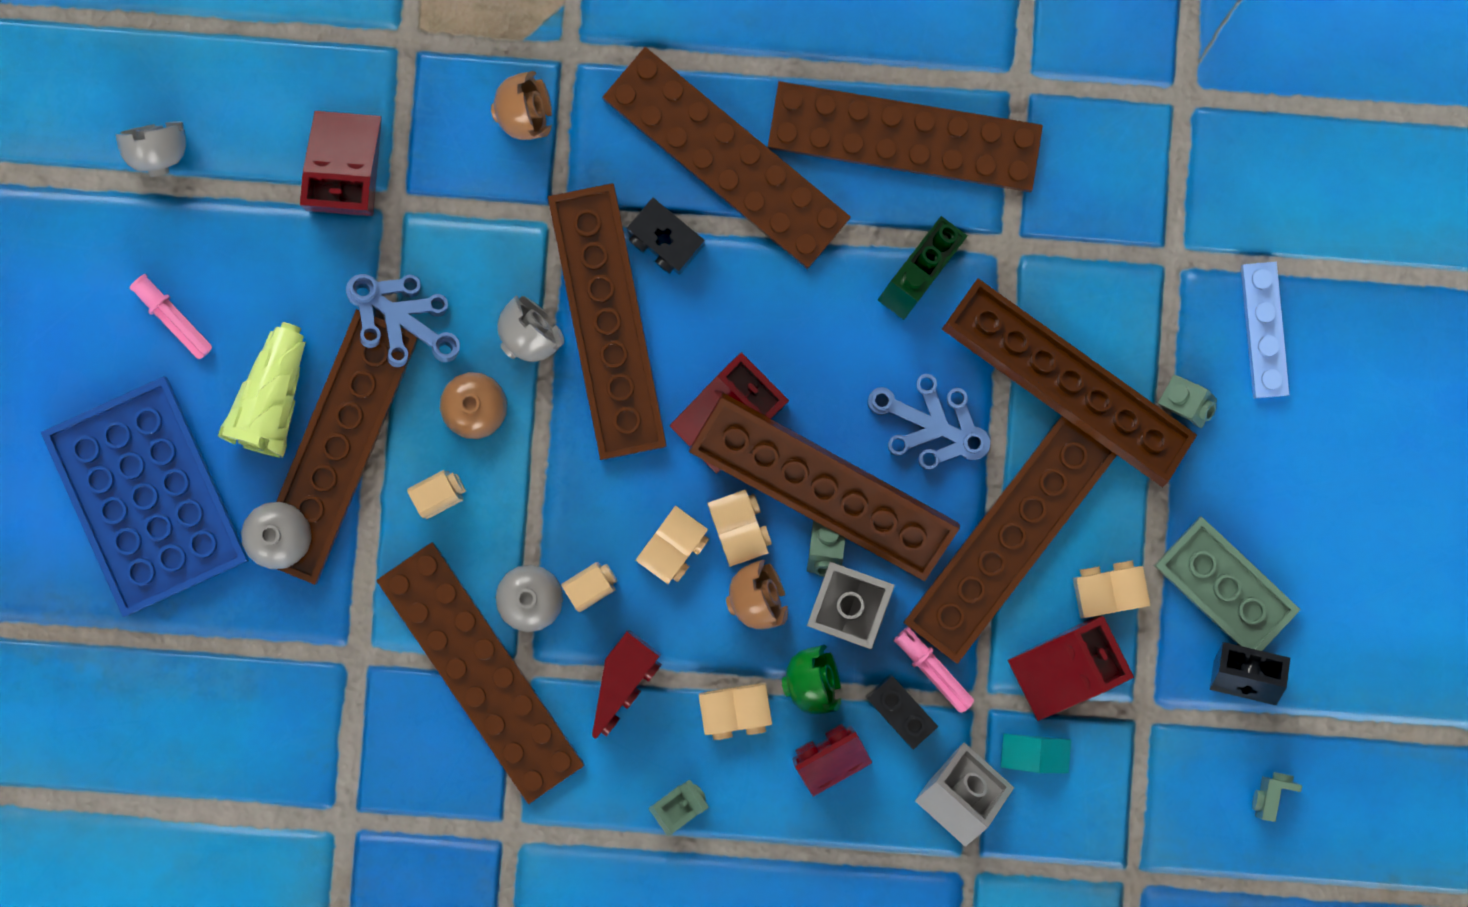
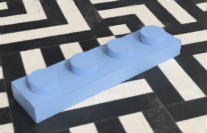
M1277 261L1241 265L1253 399L1288 396L1290 394Z

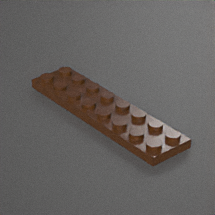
M647 47L642 49L602 97L607 104L807 270L851 218V216Z
M779 81L768 148L1032 192L1043 125Z
M614 183L548 196L600 460L665 448L667 445Z
M979 278L974 282L942 328L944 332L1162 488L1169 482L1197 436L1193 431Z
M357 309L276 501L295 506L304 515L305 519L308 520L311 527V542L308 552L294 565L277 570L314 585L318 584L419 340L409 331L401 328L403 345L408 350V360L404 366L394 367L389 364L387 359L390 346L386 322L374 317L375 326L381 333L380 342L376 347L367 348L360 342L362 324L360 312ZM367 332L364 335L366 340L372 341L376 339V335L372 332ZM396 351L392 353V357L395 360H402L404 358L401 352Z
M722 393L690 446L689 452L923 581L927 579L960 529V523L725 393Z
M1061 415L903 623L958 664L1117 455Z
M431 542L376 580L528 804L585 766L434 542Z

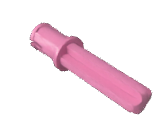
M146 274L141 275L130 285L129 289L149 308L148 313L150 315L155 314L197 359L205 357L211 351L212 345L169 301L171 297L168 294L164 295L148 279Z
M906 627L893 639L913 661L912 666H918L958 712L963 713L972 706L974 699L935 657L932 653L934 649L932 647L928 648L910 627Z

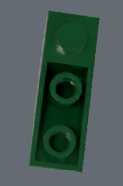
M941 216L878 298V301L905 320L967 238V235Z

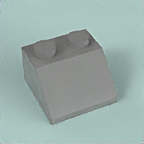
M830 562L807 626L872 650L895 585Z
M964 742L928 781L915 799V802L966 847L989 827L1014 787Z

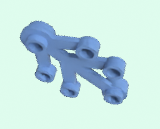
M356 275L347 283L346 296L353 305L359 307L362 324L360 342L363 346L373 348L380 342L381 333L374 323V307L385 316L390 346L387 359L390 365L402 367L408 360V350L403 345L401 327L430 346L437 360L450 362L458 356L460 342L454 334L448 332L436 334L411 316L421 313H430L435 317L443 316L448 307V300L445 296L434 294L426 299L392 303L382 295L401 292L405 297H415L418 295L421 286L418 277L406 275L402 279L377 282L370 275ZM412 282L416 285V288L414 290H407L404 284ZM359 288H366L369 294L360 296L357 290ZM435 301H439L444 305V307L442 309L437 310L434 309L431 304ZM367 332H372L376 335V339L369 341L365 339L364 335ZM446 345L451 348V353L443 354L439 348ZM396 351L401 352L404 358L402 360H395L392 357V353Z
M923 374L916 381V388L923 395L930 415L895 400L894 394L887 388L879 387L869 394L867 403L873 413L884 415L890 412L925 428L905 436H893L888 442V449L893 455H902L909 448L939 437L955 442L937 451L926 449L920 453L918 458L920 466L926 470H931L938 463L959 455L969 460H978L989 451L990 438L985 430L974 426L966 405L968 400L967 393L961 388L952 389L946 397L948 405L955 410L960 429L948 424L935 390L937 381L931 374ZM923 378H928L932 381L933 385L930 390L926 391L921 388L920 381ZM954 392H958L963 396V402L959 405L951 401V395ZM877 395H885L888 398V404L884 407L878 406L875 402ZM970 437L978 438L980 445L977 449L969 448L967 441ZM895 439H901L904 442V449L900 452L892 448V442ZM931 453L934 455L935 462L932 466H927L923 463L924 454Z

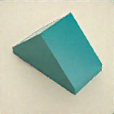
M1003 733L1000 767L1034 773H1069L1071 739Z

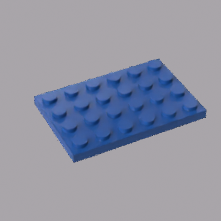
M163 376L41 432L123 617L134 614L249 561L167 377Z

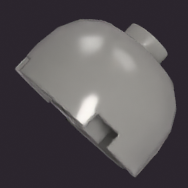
M165 122V128L162 125L155 126V124L116 134L118 149L123 160L135 170L148 171L149 177L170 173L168 167L177 164L185 153L186 134L183 122Z
M518 295L515 296L504 307L497 322L498 335L502 341L500 347L512 359L518 357L528 362L544 360L564 344V337L557 325L551 329L544 319L549 317V315L539 305L525 296L518 298Z
M283 502L265 503L255 508L245 519L241 531L242 545L248 557L259 566L269 569L288 568L297 563L308 552L311 542V527L308 520L305 519L304 515L295 506Z
M535 565L518 566L506 573L498 584L495 596L497 611L503 621L516 630L524 632L539 631L552 624L560 614L563 592L562 586L555 575L547 569Z

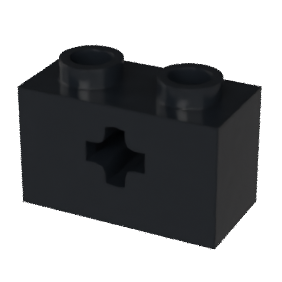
M652 198L627 227L628 233L632 235L629 241L643 253L649 249L655 254L657 258L654 262L668 274L674 270L680 275L705 245V240L655 198ZM667 232L671 233L670 241L672 243L670 246L666 243H663L661 246L657 245L659 242L658 233L662 235L667 234Z
M1223 642L1214 659L1210 690L1277 705L1287 688L1290 658Z
M891 674L865 696L912 749H915L938 728L937 724Z

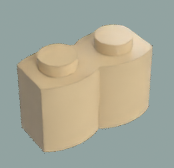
M442 470L409 487L407 492L419 515L423 519H429L463 501L462 493L466 492V489L458 474L453 472L450 474L449 471Z
M745 489L707 503L729 567L768 554L766 546L772 545L766 526L759 527L755 514L761 513L755 494L748 495Z
M675 505L635 561L667 584L672 579L679 582L690 567L685 563L686 559L692 551L698 555L709 541V538L705 536L708 529Z
M1133 560L1114 563V570L1102 573L1100 566L1080 570L1081 576L1073 578L1080 618L1150 606L1143 566H1134Z
M595 562L561 585L578 612H582L616 591L613 584L618 580L608 564L601 566L599 562Z
M766 683L699 693L705 735H712L713 740L733 737L732 731L746 729V735L767 732L766 726L772 725Z

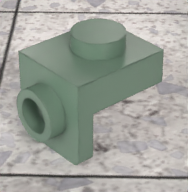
M1174 374L1158 404L1162 408L1190 420L1195 426L1202 428L1205 422L1213 417L1216 411L1217 398L1208 389Z
M813 520L806 571L825 577L830 562L842 566L845 537Z
M1273 772V778L1262 776L1260 790L1255 791L1252 801V809L1256 810L1255 816L1262 820L1276 822L1282 788L1301 792L1302 785L1293 782L1294 776Z
M688 780L674 788L648 809L666 835L669 836L695 816L707 810L709 806L705 801L706 797L701 788Z

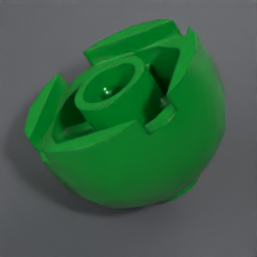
M826 645L815 646L798 652L791 658L786 676L782 678V688L785 696H791L793 703L806 713L825 714L839 710L841 705V698L835 699V690L841 689L839 673L832 653H824V650L827 648Z

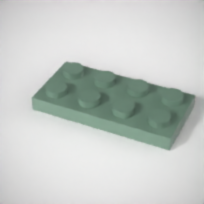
M1202 516L1198 517L1153 565L1238 646L1263 651L1301 610Z

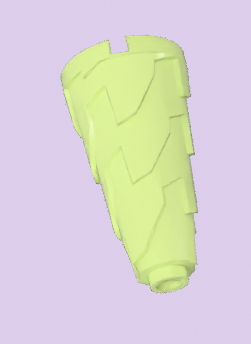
M282 322L281 327H275L274 331H270L247 380L242 383L231 410L220 427L219 438L234 445L238 440V443L244 446L243 448L278 458L284 457L287 448V435L296 402L294 395L299 379V366L306 343L303 342L304 336L300 334V327Z

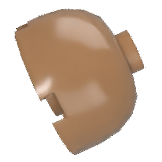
M535 71L516 74L505 79L498 87L494 103L491 105L494 121L499 123L502 130L512 138L519 140L547 137L551 131L552 125L546 126V115L552 116L550 97L543 80H535L533 77L537 74Z
M467 372L456 376L446 385L440 397L439 410L443 422L453 433L465 439H481L492 435L501 426L507 415L508 402L504 390L495 379L483 373Z
M760 560L741 568L732 578L729 596L726 597V604L731 615H736L738 620L747 627L760 630L783 625L788 617V606L781 607L779 596H785L781 580L770 563L764 565L765 560Z

